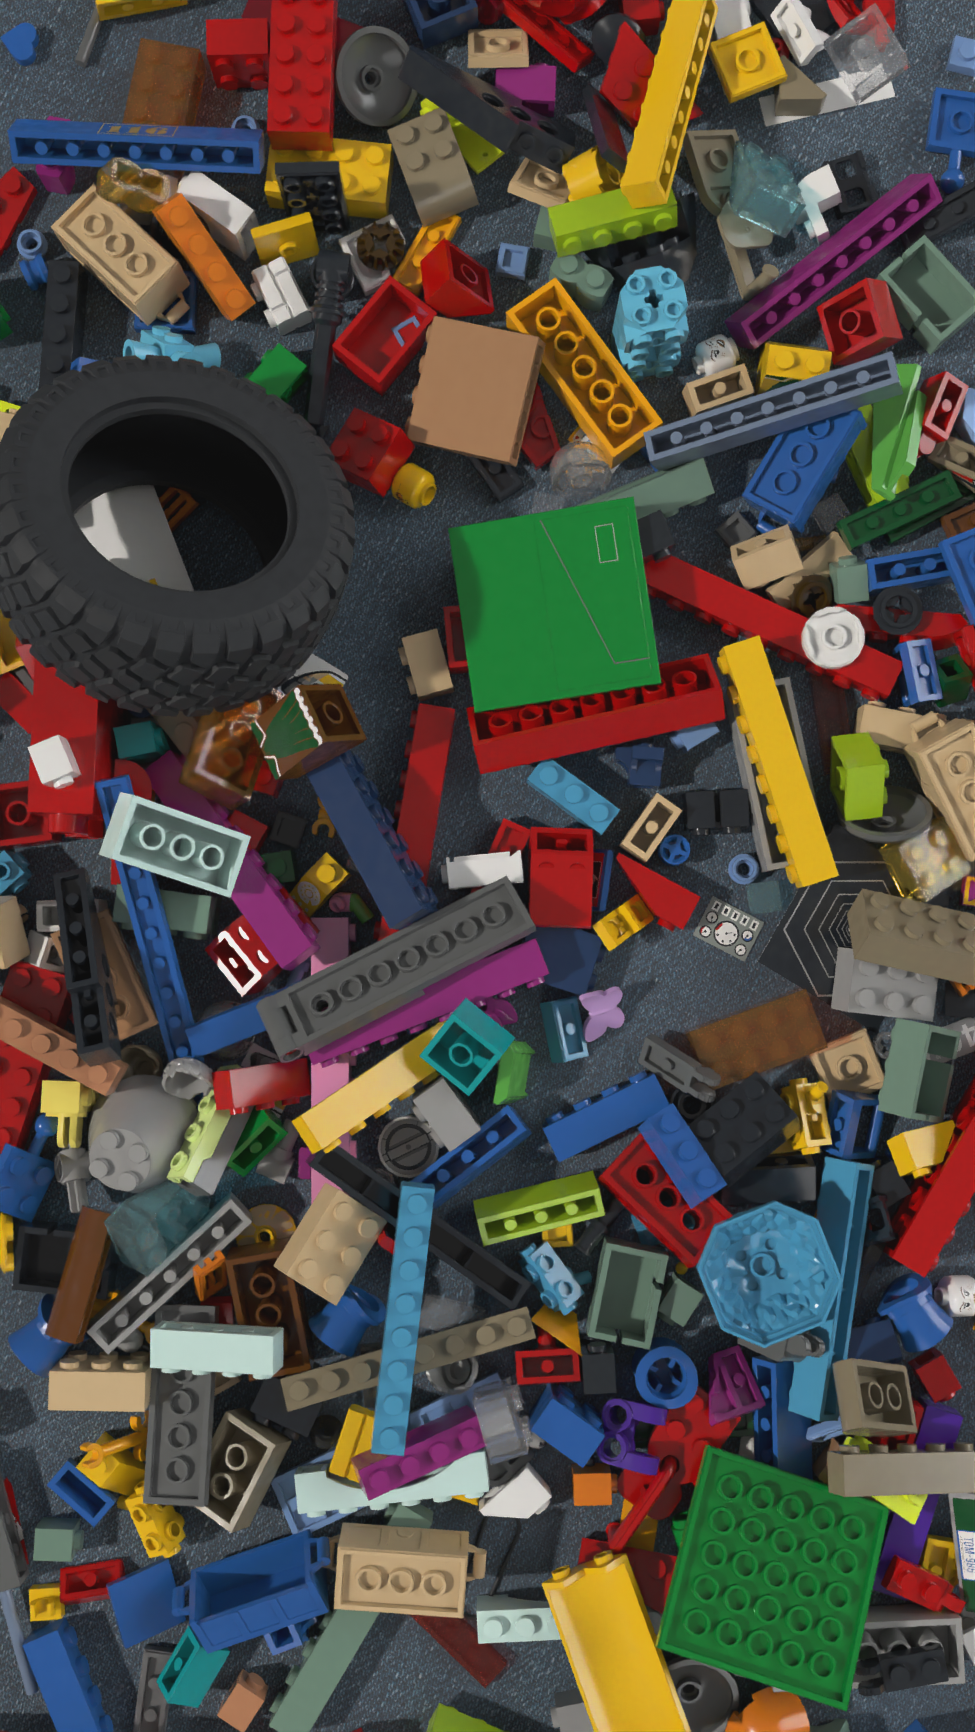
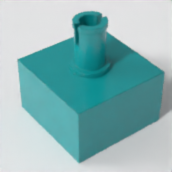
M465 998L419 1056L465 1094L470 1096L505 1053L515 1037Z

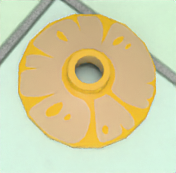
M261 1204L249 1210L252 1214V1223L236 1237L238 1246L263 1242L260 1239V1233L264 1231L270 1234V1240L292 1237L297 1228L294 1219L285 1209L275 1204Z

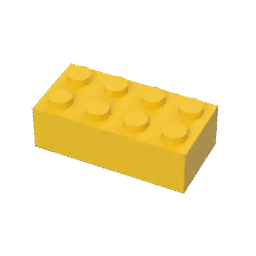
M333 138V151L272 150L270 145L264 189L269 208L285 209L275 175V163L339 161L349 216L382 219L388 216L394 167L392 144Z

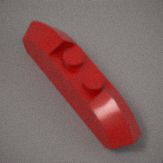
M837 604L835 606L847 609L846 611L858 617L864 628L865 637H868L869 642L885 643L887 639L899 640L900 644L905 641L931 638L933 651H938L956 646L957 644L953 637L954 633L969 626L961 614L923 611L922 619L914 630L905 635L891 636L890 633L880 630L877 622L873 620V607ZM888 608L890 612L894 613V622L900 615L907 614L900 609Z

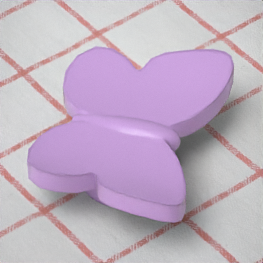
M611 987L605 991L597 990L579 996L582 1005L589 1011V1016L583 1025V1036L587 1042L594 1041L606 1032L607 1027L619 1028L624 1023V1014L617 1007L623 995L619 987Z

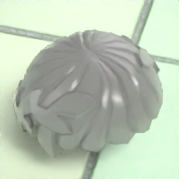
M191 1057L176 1058L168 1063L164 1070L162 1087L165 1088V1092L180 1099L192 1100L200 1093H204L203 1096L206 1097L213 1087V1071L206 1064Z
M474 1356L427 1370L426 1375L437 1391L449 1395H457L472 1387L477 1378L479 1366Z

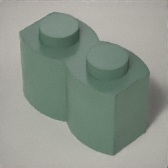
M578 254L560 258L557 255L549 272V281L556 277L569 296L575 297L579 304L589 310L601 311L611 294L614 279L612 275L598 265L587 264Z

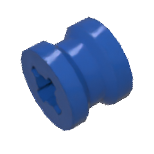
M42 253L35 255V258L31 261H19L21 271L31 291H35L39 288V285L47 283L48 264Z
M673 834L667 836L659 843L657 853L661 862L669 866H676L687 860L691 849L686 838Z

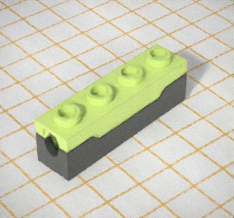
M238 1064L223 1066L217 1071L241 1068V1066ZM212 1087L208 1096L200 1101L197 1116L194 1122L187 1128L184 1134L185 1140L179 1152L173 1157L170 1163L171 1169L166 1178L194 1196L213 1195L255 1105L248 1106V1113L230 1115L229 1109L216 1110L214 1087Z

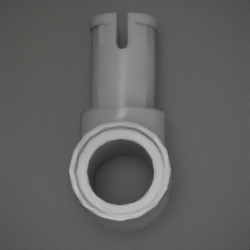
M285 1119L283 1124L288 1134L259 1162L256 1173L282 1184H285L295 1162L292 1149L299 1135L291 1122L292 1120Z

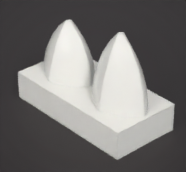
M781 0L770 16L799 67L807 65L817 52L827 46L830 35L815 28L810 19L812 11L802 5L800 0Z

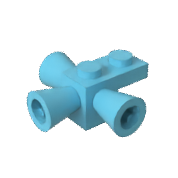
M155 325L152 326V330H141L140 342L127 339L123 347V356L136 355L141 360H145L146 355L169 356L172 361L177 362L179 358L203 362L206 368H211V366L220 367L221 353L217 343L213 342L194 346L185 341L183 335L172 333L171 328Z

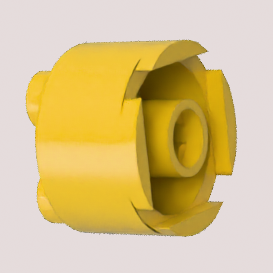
M598 145L576 156L562 166V172L567 180L570 191L568 195L569 202L620 189V180L624 176L623 172L618 171L601 157Z

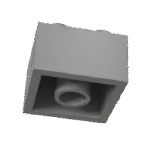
M441 1073L413 1093V1107L411 1108L422 1123L426 1120L428 1121L432 1131L430 1135L440 1148L446 1146L449 1152H451L481 1130L480 1121L453 1083Z

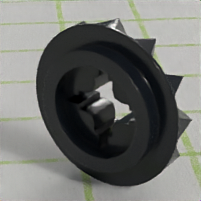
M904 586L886 588L877 596L872 606L873 620L877 622L880 630L890 633L891 636L905 635L911 632L922 619L923 607L920 598L914 591ZM899 601L900 610L907 614L900 615L894 622V613L890 612L888 608H893Z

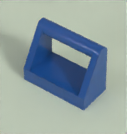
M931 638L905 641L898 644L892 650L893 658L902 661L903 664L897 678L903 707L916 708L943 699Z
M842 1089L832 1090L827 1114L832 1144L821 1146V1149L841 1160L875 1158L885 1113L878 1110V1095ZM873 1105L865 1146H854L862 1106Z

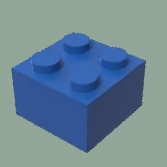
M554 1383L548 1384L529 1411L530 1430L583 1468L605 1437L601 1417H599L600 1412L590 1403L585 1401L584 1404H581L574 1399L575 1394L561 1383L558 1386Z

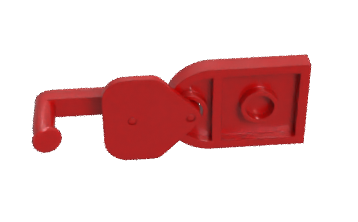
M698 1385L697 1391L689 1403L680 1408L668 1409L666 1425H655L649 1434L647 1454L660 1458L657 1475H647L624 1468L617 1478L618 1491L623 1498L633 1504V1507L621 1524L610 1522L606 1527L608 1544L612 1553L619 1554L622 1552L647 1515L652 1519L662 1520L673 1512L682 1498L681 1484H687L697 1479L705 1444L721 1449L741 1420V1416L711 1427L709 1423V1392Z

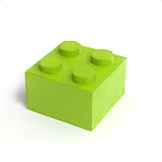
M869 732L832 736L830 790L845 821L882 817L883 804L888 802L884 781L885 778L889 777V765L887 759H883L881 756L879 744L874 743Z

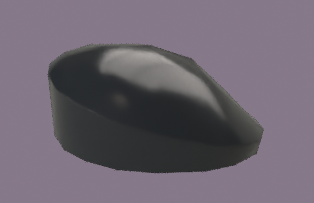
M620 12L608 13L601 17L594 25L592 31L593 47L598 57L606 65H608L611 52L614 49L619 26L624 21L627 22L647 46L642 28L627 14Z

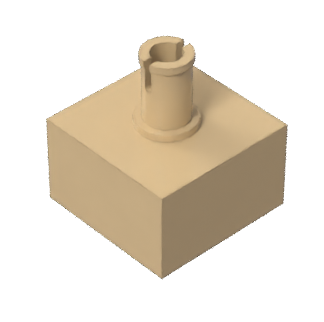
M0 896V969H6L31 954L23 925L28 920V915L25 914L21 917L22 914L27 912V909L23 905L18 904L16 896Z

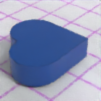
M21 23L0 37L9 53L19 65L28 66L35 61V48L39 43V35L32 24Z

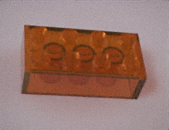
M141 38L122 123L194 127L206 73V66L200 49ZM123 168L126 172L157 178L169 175L177 178L178 182L184 176V171Z
M273 688L268 695L252 703L245 702L242 707L222 713L217 712L213 708L210 715H202L178 783L231 810L248 802L264 759V754L250 724L282 699L285 694Z
M805 988L788 991L685 1030L695 1060L701 1063L702 1067L711 1068L721 1076L718 1086L709 1085V1088L712 1090L748 1078L755 1071L761 1073L828 1048Z

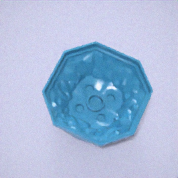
M775 1200L753 1209L739 1212L729 1219L714 1224L696 1266L721 1330L762 1348L825 1324L843 1281L819 1220Z

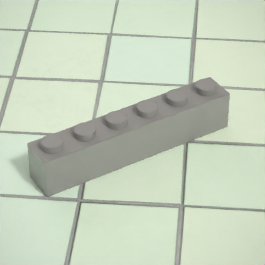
M232 1192L228 1193L89 1321L86 1332L109 1354L193 1277L192 1267L198 1264L202 1269L204 1267V1259L209 1257L212 1260L217 1250L221 1251L249 1226L252 1223L251 1212Z

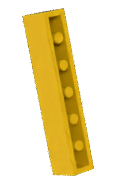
M446 1021L436 1023L291 1121L311 1153L314 1154L322 1149L325 1154L342 1143L339 1137L349 1132L352 1136L367 1126L364 1120L373 1114L375 1118L380 1117L391 1109L389 1103L392 1100L398 1098L400 1102L416 1092L413 1086L421 1081L425 1085L439 1076L437 1070L419 1055Z

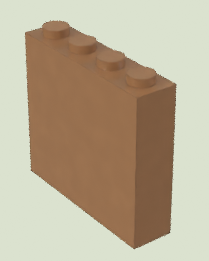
M434 316L433 322L428 326L426 332V342L428 344L426 353L419 362V373L421 375L418 386H415L412 393V403L414 405L411 416L406 420L405 434L416 445L516 467L546 344L537 336Z

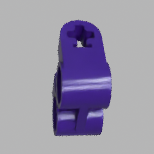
M631 1398L609 1400L602 1410L605 1437L596 1449L598 1457L608 1465L647 1475H657L660 1458L636 1451L634 1435L636 1426L640 1421L665 1426L668 1409L659 1408L650 1403ZM620 1406L627 1413L624 1423H621L617 1418V1409ZM614 1438L621 1445V1452L618 1456L611 1449V1443Z

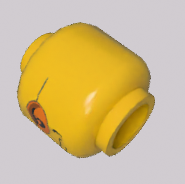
M407 463L398 470L391 487L393 497L413 509L430 504L437 490L434 476L414 463Z

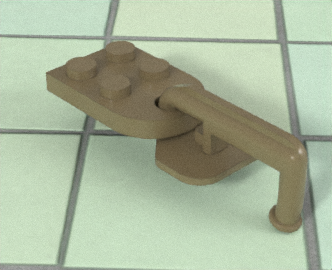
M736 129L686 131L683 147L699 198L706 209L717 217L718 227L739 293L743 300L750 301L760 294L773 279L779 276V271L774 265L765 264L762 267V273L755 279L746 249L767 247L773 240V231L767 213L754 203V186Z

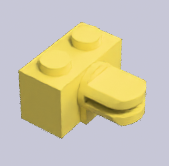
M74 1079L42 1080L41 1112L46 1113V1116L58 1117L57 1145L59 1148H66L68 1144H70L71 1148L80 1147L82 1143L83 1117H87V1112L92 1110L93 1105L100 1096L99 1092Z

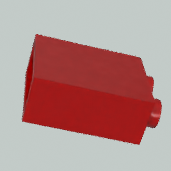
M35 658L30 746L56 735L66 738L82 775L73 778L74 783L62 789L43 785L30 755L27 812L48 818V833L65 834L67 838L103 839L105 822L94 783L98 780L114 777L115 759H119L113 728L128 725V710L119 708L116 700L110 699L108 703L86 695V687L82 685L73 688L55 676L57 670L55 667L45 668Z

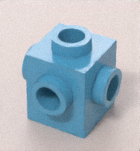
M8 850L0 851V896H9L12 893L14 895L18 894L29 884L27 879L33 875L27 868L30 863L18 851L15 853Z

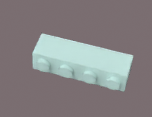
M161 1321L150 1329V1368H162L163 1373L192 1370L194 1375L222 1372L224 1377L253 1374L255 1379H269L283 1367L284 1328Z

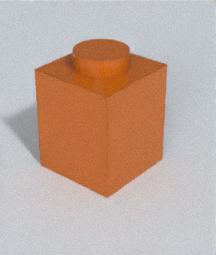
M577 1463L572 1464L574 1506L612 1505V1494H617L618 1489L617 1474H611L610 1465L595 1463L594 1466H584L582 1468Z

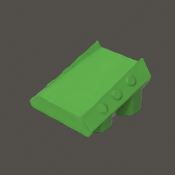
M513 1041L499 1059L493 1103L496 1105L515 1103L529 1096L525 1092L531 1055L536 1052L526 1042Z

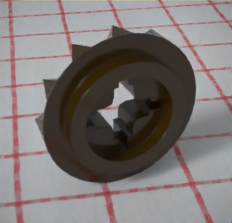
M374 221L368 228L363 227L362 233L357 238L358 257L366 267L372 270H389L395 267L404 255V239L398 228L395 229L388 222L378 224ZM373 239L379 242L387 240L385 245L388 253L381 248L375 251Z
M814 573L813 575L802 576V580L799 583L793 584V593L788 596L791 600V606L788 609L808 619L816 611L832 607L834 601L833 587L830 581L824 576ZM808 592L815 594V597L812 598V604L805 602L808 598Z

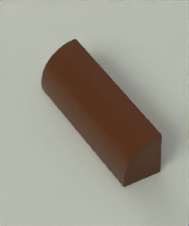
M82 1205L45 1331L46 1335L72 1344L83 1342L120 1214Z

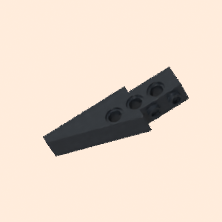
M410 45L398 79L504 153H507V150L510 149L556 173L562 174V166L568 162L575 148V131L521 105V99Z
M82 867L53 874L66 990L71 994L78 1056L90 1067L121 1060L115 1005H118L88 871Z

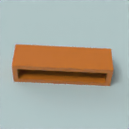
M175 193L152 210L158 222L225 319L233 321L256 304L182 193Z

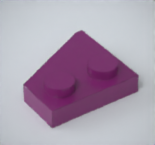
M739 1345L713 1353L708 1357L709 1423L711 1427L759 1410L766 1405Z

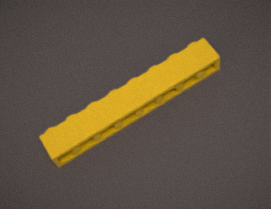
M672 0L671 6L668 8L667 21L661 33L659 50L654 58V68L651 78L648 80L645 100L641 105L639 122L634 130L631 151L627 155L624 176L620 180L621 192L626 196L632 209L667 204L718 13L715 0Z
M760 636L724 646L719 652L720 657H717L718 668L722 675L726 674L730 685L727 687V695L730 703L737 706L740 715L736 717L740 733L742 735L746 734L749 746H746L747 756L751 764H756L759 773L756 776L757 786L761 794H766L769 803L766 806V813L770 823H775L779 835L775 837L780 853H785L789 864L785 866L787 877L791 884L795 883L796 888H802L837 877L839 874Z

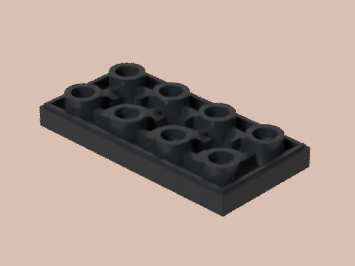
M339 161L275 163V175L287 218L310 212L315 231H326L328 234L337 235L345 230H350V216Z

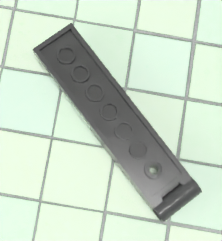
M505 876L274 995L263 998L257 1003L256 1009L280 1062H291L299 1058L303 1053L306 1056L425 995L424 988L537 931L536 926L509 878ZM328 1006L325 1011H321L324 1007Z

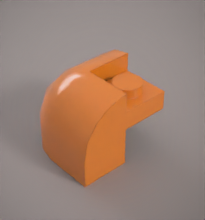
M770 1686L752 1694L754 1701L745 1707L740 1714L738 1711H733L724 1731L810 1732V1724L806 1710L798 1695L790 1692H773Z

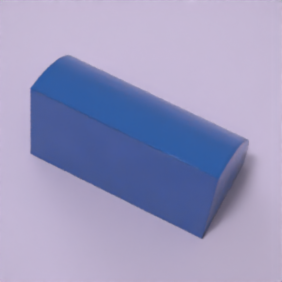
M70 1457L49 1481L47 1486L95 1527L118 1498L109 1490L97 1486L76 1468L78 1463Z

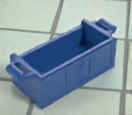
M858 408L778 433L742 494V497L752 508L760 511L756 531L763 534L777 528L763 520L767 515L784 525L789 524L790 529L801 534L805 530L804 525L819 500L823 497L825 490L840 465L844 462L846 455L861 430H865L867 427L863 414Z
M308 1529L192 1569L191 1579L173 1589L172 1615L175 1617L189 1615L191 1628L207 1654L328 1613L327 1568H324V1566L329 1565L331 1562L329 1539L324 1536L314 1538L312 1532ZM190 1590L189 1606L185 1607V1591Z

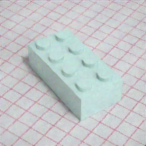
M120 792L99 855L230 898L251 836L147 799Z

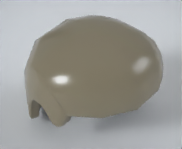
M133 1044L121 1049V1061L129 1064L121 1080L133 1075L162 1076V1058L152 1047Z

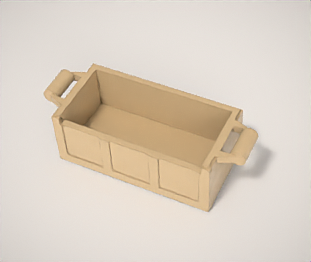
M95 184L51 226L64 248L147 326L156 318L174 325L190 309L182 294L190 285V282L180 263ZM179 298L180 301L164 316L162 313Z
M931 711L910 723L912 743L903 747L902 750L954 854L972 862L975 860V724L973 721L958 718L944 723ZM937 722L938 728L918 738V732Z
M343 1522L340 1535L333 1536L332 1538L327 1537L330 1544L331 1562L329 1565L324 1566V1568H330L336 1572L334 1609L464 1618L466 1582L485 1577L487 1552L485 1549L469 1544L468 1531ZM335 1543H338L337 1564H334ZM468 1552L474 1553L472 1574L467 1573Z

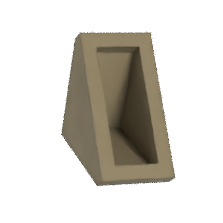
M782 55L780 59L788 76L785 82L774 86L775 116H817L822 110L827 94L789 59Z

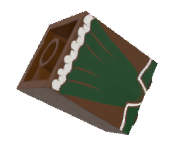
M341 684L297 685L250 724L275 780L299 778L367 740Z

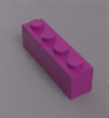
M465 1405L408 1431L404 1456L371 1453V1449L352 1457L351 1461L360 1487L370 1501L487 1446V1442L478 1416L468 1405Z

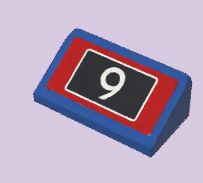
M593 849L592 911L604 912L606 910L614 852L607 849Z

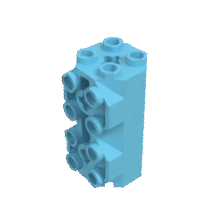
M661 265L635 270L629 276L619 294L610 344L612 354L634 383L641 381L647 376L656 375L658 378H663L673 374V367L679 365L682 356L680 344L686 342L689 334L686 317L688 303L684 282L677 277L676 272Z

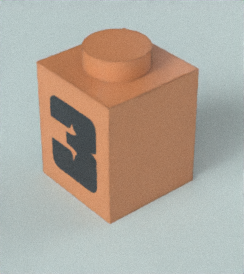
M242 1669L222 1700L217 1716L240 1732H245L263 1704L269 1686L265 1684L258 1674L248 1673Z

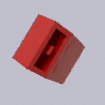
M531 827L528 842V914L536 927L591 929L594 858L593 829Z
M284 887L279 891L284 898H290L299 908L300 913L298 917L303 924L309 923L318 934L320 930ZM241 915L227 926L205 949L242 997L261 992L283 970L244 915Z

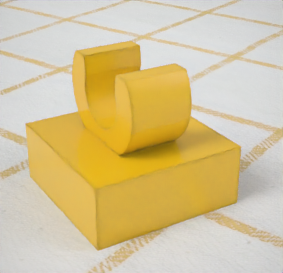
M60 1583L34 1584L29 1588L30 1622L63 1618L65 1615V1605L60 1602Z

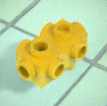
M807 1078L789 1080V1086L781 1088L782 1094L780 1097L798 1115L801 1129L789 1138L787 1142L791 1143L792 1150L801 1149L802 1155L821 1153L820 1146L832 1144L831 1129L828 1124L824 1094L828 1091V1086L823 1081L808 1083Z
M143 1480L134 1487L135 1491L129 1497L121 1495L118 1498L117 1507L130 1512L149 1558L162 1555L164 1558H169L181 1550L180 1542L186 1537L183 1530L185 1522L182 1515L175 1512L173 1505L143 1503Z

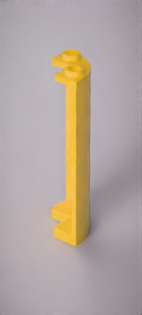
M607 1550L595 1555L592 1561L573 1568L565 1565L551 1572L552 1578L541 1584L594 1732H691L662 1650L655 1647L657 1637L627 1554L613 1555L611 1550Z

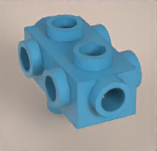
M547 1241L537 1246L533 1242L519 1253L522 1258L518 1260L522 1267L523 1275L529 1282L534 1283L541 1293V1300L548 1308L554 1312L561 1311L563 1315H567L578 1306L576 1300L584 1294L580 1286L592 1282L591 1273L587 1270L573 1274L571 1268L563 1264Z

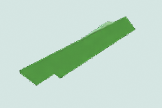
M896 364L903 394L873 403L871 488L888 501H892L895 498L897 481L901 475L910 476L916 467L927 398L921 391H915L922 368L918 364Z

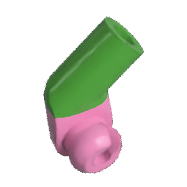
M339 892L334 894L329 900V907L332 911L336 913L353 912L362 925L374 917V914L357 893Z

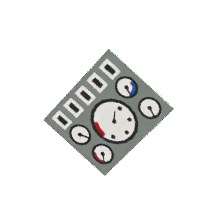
M713 896L693 935L745 962L764 922Z

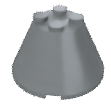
M146 1074L133 1075L123 1079L114 1093L107 1096L101 1094L93 1105L88 1121L89 1171L91 1175L110 1188L142 1195H162L171 1190L175 1191L181 1188L166 1177L171 1169L170 1163L173 1157L179 1152L185 1140L184 1134L187 1128L194 1122L198 1110L196 1106L198 1105L195 1100L180 1099L177 1096L170 1095L162 1087V1077Z

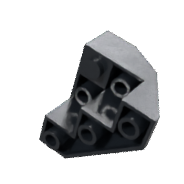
M681 190L674 192L677 202V227L583 252L595 265L606 269L614 278L613 284L619 288L624 287L627 279L635 270L660 265L664 268H670L676 272L677 277L682 279L684 283L687 282L697 255L696 202L694 192L683 196Z

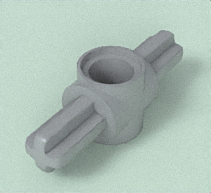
M68 1144L66 1148H61L62 1151L58 1152L55 1156L54 1172L56 1180L59 1183L61 1182V1185H67L70 1211L72 1213H80L82 1205L89 1206L86 1182L92 1178L89 1171V1151L81 1147L71 1148L70 1144Z

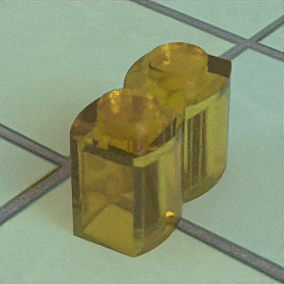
M121 157L112 158L97 173L96 193L111 203H125L136 212L152 214V210L169 198L170 179L165 174L154 169H141L136 163Z

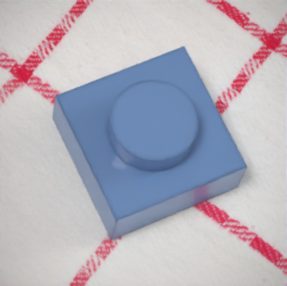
M955 36L946 70L975 77V40Z

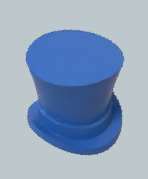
M908 1273L896 1278L883 1293L877 1309L880 1316L887 1314L892 1319L903 1349L912 1353L921 1352L936 1345L947 1335L953 1325V1318L933 1300V1287L929 1279L918 1273Z
M349 1284L337 1306L329 1302L324 1308L309 1318L308 1324L312 1332L323 1343L343 1355L352 1357L367 1328L371 1325L378 1326L384 1321L386 1308L383 1302L372 1293Z
M46 1294L39 1302L38 1315L8 1336L9 1345L18 1359L29 1370L43 1378L49 1377V1371L60 1361L69 1346L73 1345L45 1334L55 1301V1294ZM87 1332L81 1343H85L90 1338Z
M654 1337L652 1338L650 1350L639 1347L636 1349L632 1359V1370L636 1387L640 1395L647 1402L659 1408L676 1409L692 1400L698 1387V1375L694 1363L681 1345L669 1338Z

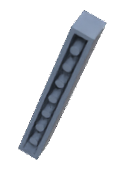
M890 351L643 432L649 461L658 471H662L901 395L903 390L893 353Z

